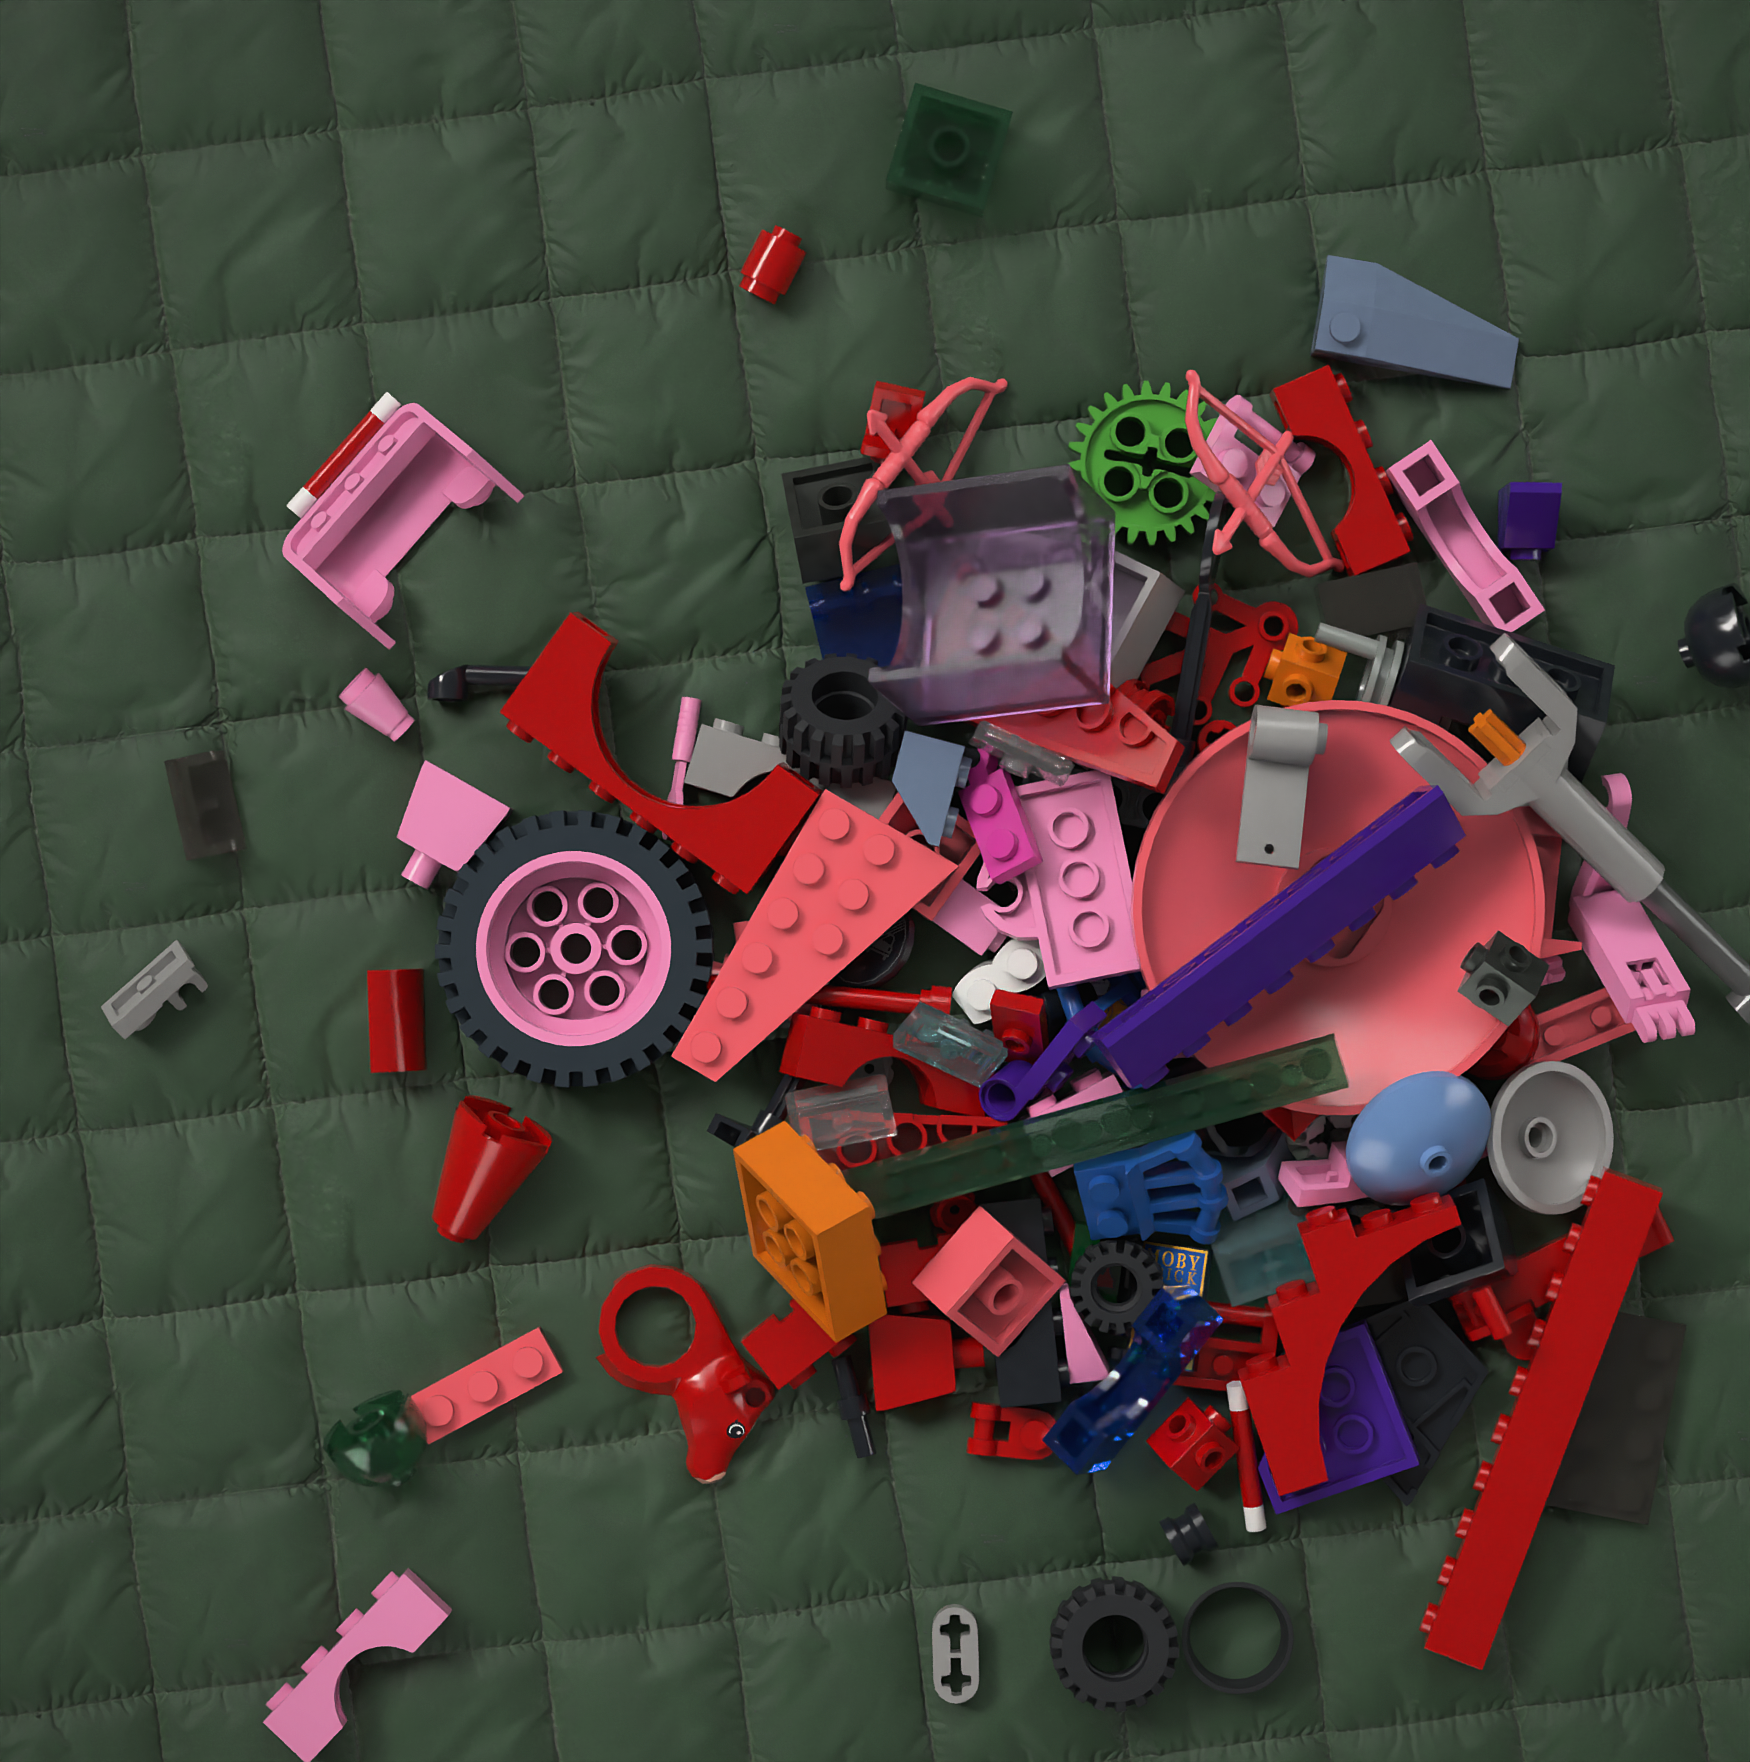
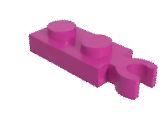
M981 742L977 744L980 761L977 766L973 768L970 766L967 778L970 785L958 791L989 876L992 881L1000 885L1043 862L1010 773L1002 768L996 771L998 758L995 751Z

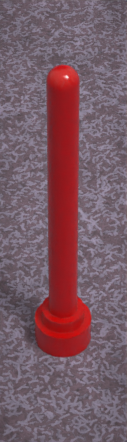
M718 974L711 975L709 982L706 981L708 991ZM824 985L804 1004L919 1015L918 1020L928 1021V1026L948 1028L952 987L932 985L931 990L921 989V994Z

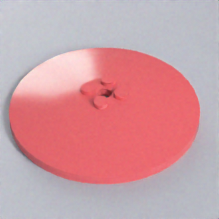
M1329 700L1285 707L1287 709L1318 712L1319 723L1328 725L1325 752L1323 755L1315 754L1314 760L1309 766L1299 869L1294 870L1235 862L1251 720L1225 733L1198 754L1170 785L1152 815L1138 852L1131 890V923L1137 960L1148 992L1416 788L1430 785L1404 760L1389 741L1404 726L1410 730L1420 731L1473 784L1480 778L1478 773L1488 764L1463 741L1440 726L1415 714L1390 706L1363 701ZM1451 806L1466 834L1464 838L1455 844L1460 851L1453 858L1436 869L1429 863L1414 875L1418 883L1411 890L1396 900L1387 895L1373 906L1377 914L1370 921L1353 932L1347 926L1333 936L1331 939L1336 945L1328 953L1313 963L1304 958L1291 968L1290 971L1294 977L1286 985L1270 995L1265 989L1248 1001L1253 1008L1245 1016L1230 1026H1227L1222 1021L1208 1031L1207 1034L1211 1038L1210 1042L1194 1053L1193 1057L1217 1077L1246 1094L1290 1110L1319 1115L1360 1114L1363 1108L1383 1089L1410 1075L1427 1071H1447L1460 1076L1471 1068L1490 1050L1508 1026L1457 992L1466 971L1460 968L1463 959L1475 943L1479 942L1484 946L1498 930L1513 941L1523 945L1538 958L1541 951L1545 919L1543 874L1535 842L1520 808L1516 807L1498 815L1462 816Z

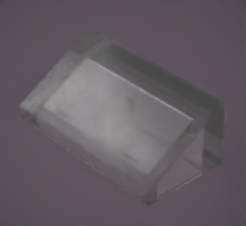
M884 1074L848 1080L843 1087L828 1084L789 1092L785 1095L790 1126L799 1136L807 1135L817 1151L897 1135L887 1079Z

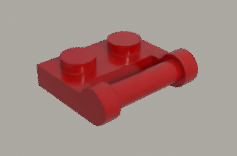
M1207 1301L1204 1321L1261 1328L1260 1343L1202 1336L1197 1372L1170 1368L1168 1383L1169 1385L1227 1391V1383L1240 1380L1237 1370L1247 1367L1246 1361L1264 1353H1275L1276 1355L1278 1329L1269 1303H1265L1263 1308Z

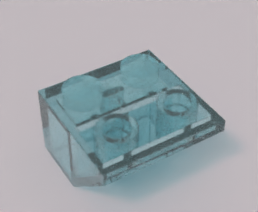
M1286 1190L1280 1200L1235 1222L1232 1220L1226 1207L1221 1210L1218 1219L1221 1225L1217 1240L1209 1244V1247L1213 1251V1259L1227 1301L1232 1307L1276 1293L1275 1289L1278 1286L1293 1280L1303 1279L1305 1283L1315 1280L1297 1227V1223L1306 1221L1305 1215L1308 1211L1306 1206L1297 1207Z

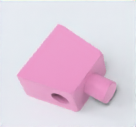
M425 760L397 835L398 839L415 848L401 875L428 890L442 864L458 872L463 864L469 863L475 856L474 852L483 843L490 841L511 815L513 809Z

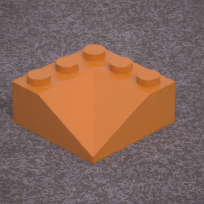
M786 1121L735 1147L733 1153L753 1256L836 1343L886 1315L884 1291L887 1290V1282L879 1267L878 1256L881 1255V1246L874 1235L872 1220L875 1219V1210L869 1198L862 1191L856 1193L846 1183L838 1166L832 1162L827 1164L818 1155L811 1139L805 1134L799 1136Z

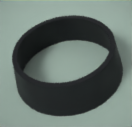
M1247 1582L1224 1583L1203 1593L1190 1607L1182 1627V1648L1189 1667L1206 1685L1225 1693L1246 1694L1266 1687L1283 1672L1293 1650V1626L1283 1604L1268 1590ZM1244 1588L1256 1592L1271 1604L1279 1619L1281 1638L1276 1655L1266 1668L1247 1678L1229 1679L1210 1672L1199 1662L1191 1646L1190 1624L1196 1609L1208 1596L1222 1589Z

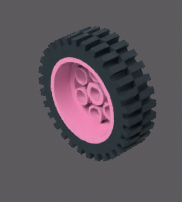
M585 810L549 812V814L535 815L523 819L521 823L512 827L508 826L496 833L497 836L490 842L483 843L474 852L475 856L469 863L463 864L456 874L458 879L453 888H449L443 900V902H446L442 916L439 915L436 927V930H439L438 944H435V959H439L440 973H437L440 987H444L448 998L445 1002L451 1014H455L461 1024L459 1028L467 1038H472L479 1046L477 1049L487 1058H493L501 1064L500 1067L511 1073L527 1077V1080L537 1083L554 1084L559 1087H588L613 1082L636 1073L658 1060L682 1038L703 1002L705 995H707L706 981L709 982L714 961L713 924H711L706 899L703 897L692 872L682 862L683 860L655 835L636 824L609 814ZM596 888L606 889L613 898L611 912L602 918L593 917L585 907L586 896ZM544 892L556 893L563 905L559 917L549 922L540 919L535 912V901ZM624 930L636 932L642 941L641 952L631 960L620 958L615 953L613 947L615 937ZM576 933L584 935L591 944L589 957L579 964L570 962L563 953L565 940L570 935ZM524 937L535 940L540 948L538 961L530 967H522L517 964L512 954L515 943ZM601 976L612 977L617 981L620 988L618 999L608 1006L597 1003L591 993L594 981ZM552 979L562 981L569 991L568 1001L560 1009L547 1007L541 999L542 987Z

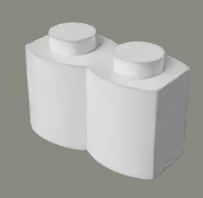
M1011 938L999 950L994 959L980 963L960 980L953 991L952 997L974 1024L992 1019L990 1002L995 989L1017 993L1030 989L1043 980L1046 974L1039 940H1017Z

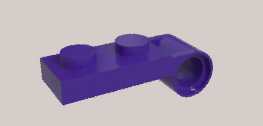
M1092 1001L1068 1020L1034 1065L1027 1061L1014 1060L1004 1066L980 1087L979 1101L983 1110L995 1120L1009 1121L1037 1100L1046 1088L1050 1089L1053 1093L1056 1092L1074 1072L1068 1065L1075 1056L1082 1059L1096 1045L1090 1036L1095 1033V1030L1107 1017V1014Z

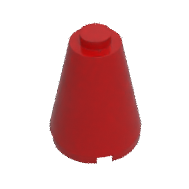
M465 1096L464 1100H461L456 1107L432 1213V1219L438 1225V1233L457 1243H464L466 1239L474 1240L480 1236L546 1156L553 1140L551 1135L536 1121L525 1116L521 1124L516 1119L508 1116L511 1107L485 1097Z

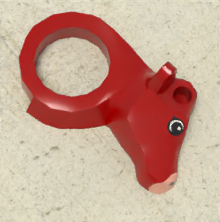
M655 1264L627 1271L613 1281L614 1287L602 1304L599 1335L605 1352L597 1356L596 1359L609 1376L622 1385L650 1394L672 1396L675 1399L688 1442L686 1457L688 1471L692 1477L702 1484L718 1482L726 1475L729 1463L737 1448L752 1430L761 1413L774 1400V1384L765 1373L748 1363L739 1353L721 1318L715 1301L704 1286L692 1275L674 1266ZM650 1286L666 1287L680 1294L690 1305L696 1322L694 1340L688 1351L677 1360L663 1365L644 1364L631 1357L620 1344L616 1331L617 1313L624 1300L635 1291Z

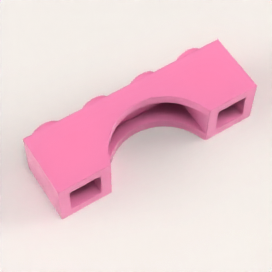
M1432 440L1385 471L1394 492L1482 623L1513 632L1545 611L1517 567L1501 553L1476 518L1463 494L1460 482Z
M409 1568L400 1577L391 1571L371 1592L377 1599L373 1606L365 1614L356 1608L336 1629L342 1636L337 1644L330 1651L321 1645L300 1667L307 1673L295 1688H292L286 1682L265 1704L272 1712L263 1723L304 1762H311L347 1722L339 1694L340 1680L346 1664L359 1653L380 1646L397 1647L414 1653L451 1613L452 1609Z

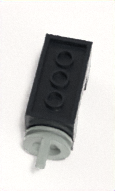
M1419 603L1405 642L1396 640L1391 649L1386 647L1388 637L1378 635L1377 639L1374 640L1321 622L1315 635L1314 642L1368 659L1355 701L1386 705L1428 720L1446 731L1449 730L1451 721L1470 727L1475 723L1473 718L1479 712L1484 714L1491 709L1519 736L1538 717L1543 720L1547 715L1507 676L1506 669L1496 660L1495 654L1489 648L1502 634H1508L1567 693L1572 703L1578 708L1575 744L1568 757V771L1580 783L1584 779L1607 724L1615 665Z

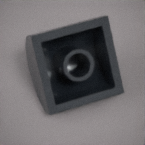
M1485 1178L1453 1188L1440 1196L1450 1194L1455 1203L1461 1225L1423 1241L1400 1257L1408 1299L1415 1307L1419 1308L1516 1275L1517 1258L1511 1232L1501 1205ZM1411 1205L1391 1209V1213L1409 1208Z

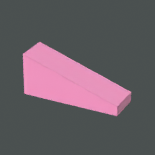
M1068 1283L1063 1284L1059 1288L1070 1384L1111 1379L1109 1364L1089 1324L1084 1321L1085 1316L1081 1312L1078 1313L1074 1307L1075 1301L1071 1297Z

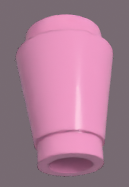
M364 668L339 695V698L347 705L344 710L385 736H388L394 742L415 721L379 672L374 675L367 668Z

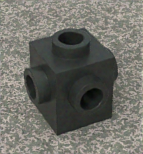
M1498 930L1484 946L1479 942L1475 943L1463 959L1460 968L1466 971L1457 992L1468 998L1477 1007L1484 1009L1509 1026L1536 998L1549 965L1529 952L1523 945L1513 941Z

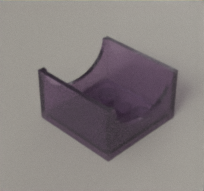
M1070 464L878 491L877 506L882 510L890 525L897 547L902 578L903 612L901 633L895 656L885 670L879 667L869 668L868 683L918 726L1109 703L1116 512Z

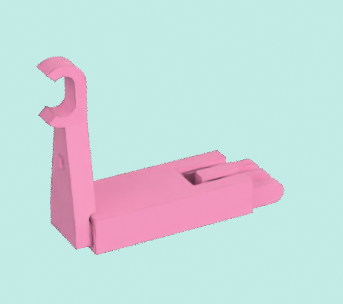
M1622 773L1601 776L1602 784L1607 789L1609 796L1608 807L1605 808L1627 828L1632 805L1629 782ZM1584 860L1571 891L1568 923L1578 941L1582 942V948L1626 1024H1633L1644 1043L1656 1041L1657 1031L1663 1040L1675 1038L1676 1028L1681 1036L1694 1035L1695 1022L1687 1008L1691 989L1641 903L1627 902Z

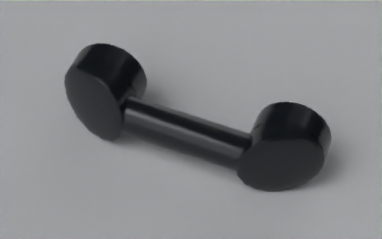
M461 665L445 671L429 681L427 700L442 702L468 701V685L518 686L532 666Z

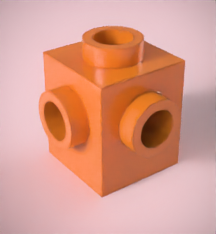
M1289 633L1284 651L1273 648L1264 678L1273 680L1267 700L1279 703L1282 707L1285 705L1294 706L1308 702L1332 700L1347 652L1314 642L1315 638L1300 637Z

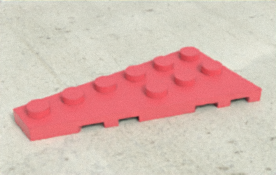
M825 789L671 1057L714 1082L718 1081L959 865Z

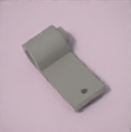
M1263 705L1254 706L1248 737L1235 862L1294 870L1299 869L1309 766L1312 764L1315 754H1324L1327 743L1328 725L1319 723L1318 712Z

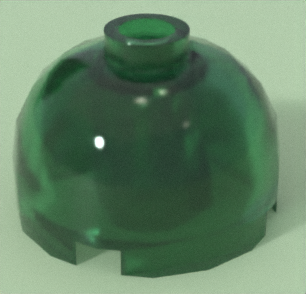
M401 1390L384 1392L360 1403L353 1410L361 1416L351 1421L346 1427L341 1420L337 1421L325 1436L322 1448L335 1467L347 1480L366 1487H381L388 1484L391 1487H396L407 1482L415 1474V1466L423 1457L428 1440L427 1424L420 1409L410 1394L407 1393L405 1397Z

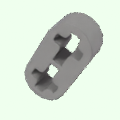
M959 1604L946 1605L936 1613L932 1623L933 1682L936 1692L942 1699L958 1704L972 1698L978 1689V1626L976 1617L970 1609ZM950 1615H959L961 1623L969 1624L970 1626L969 1631L962 1632L960 1635V1649L950 1650L949 1633L940 1632L941 1625L949 1624ZM951 1658H961L962 1674L971 1676L970 1682L962 1683L961 1692H951L950 1684L942 1683L941 1681L942 1676L950 1675Z

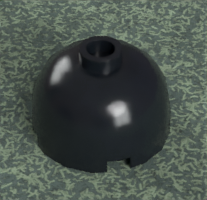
M1735 583L1714 589L1701 596L1690 607L1685 618V638L1678 640L1679 652L1687 668L1696 666L1703 679L1718 687L1726 688L1750 685V619L1740 609V606L1749 603L1740 587Z

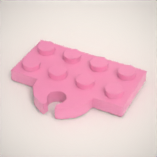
M1092 770L1015 786L1043 862L1008 880L1018 889V896L1013 904L1008 907H998L989 903L980 907L985 918L1004 935L1017 940H1039L1049 990L1140 972L1131 923L1132 878L1110 775L1098 770ZM983 863L977 878V891H988L996 883L991 880L985 863Z

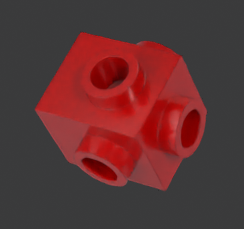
M1189 1397L1146 1440L1167 1466L1197 1492L1240 1449L1226 1433L1232 1427L1229 1421L1212 1405L1202 1410Z

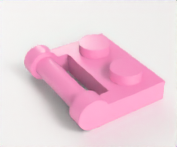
M1236 395L1226 403L1230 410L1272 444H1277L1283 433L1253 412V406L1241 395ZM1219 415L1206 442L1228 472L1233 474L1247 491L1257 475L1255 462L1259 455L1234 438L1238 428L1222 415ZM1292 441L1284 457L1298 483L1301 475L1311 467L1316 453L1304 442L1296 444ZM1197 457L1189 473L1214 492H1221L1216 484L1209 481L1203 465ZM1282 474L1275 486L1265 485L1254 502L1273 527H1275L1291 496Z

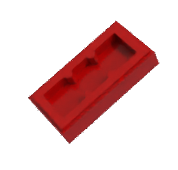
M995 989L990 1002L997 1059L1006 1062L1023 1060L1034 1065L1050 1044L1045 1001L1041 998Z

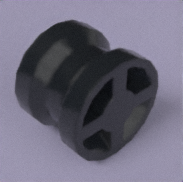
M1195 1502L1186 1506L1184 1514L1175 1519L1166 1517L1159 1521L1183 1566L1191 1563L1194 1555L1202 1550L1211 1552L1219 1547Z

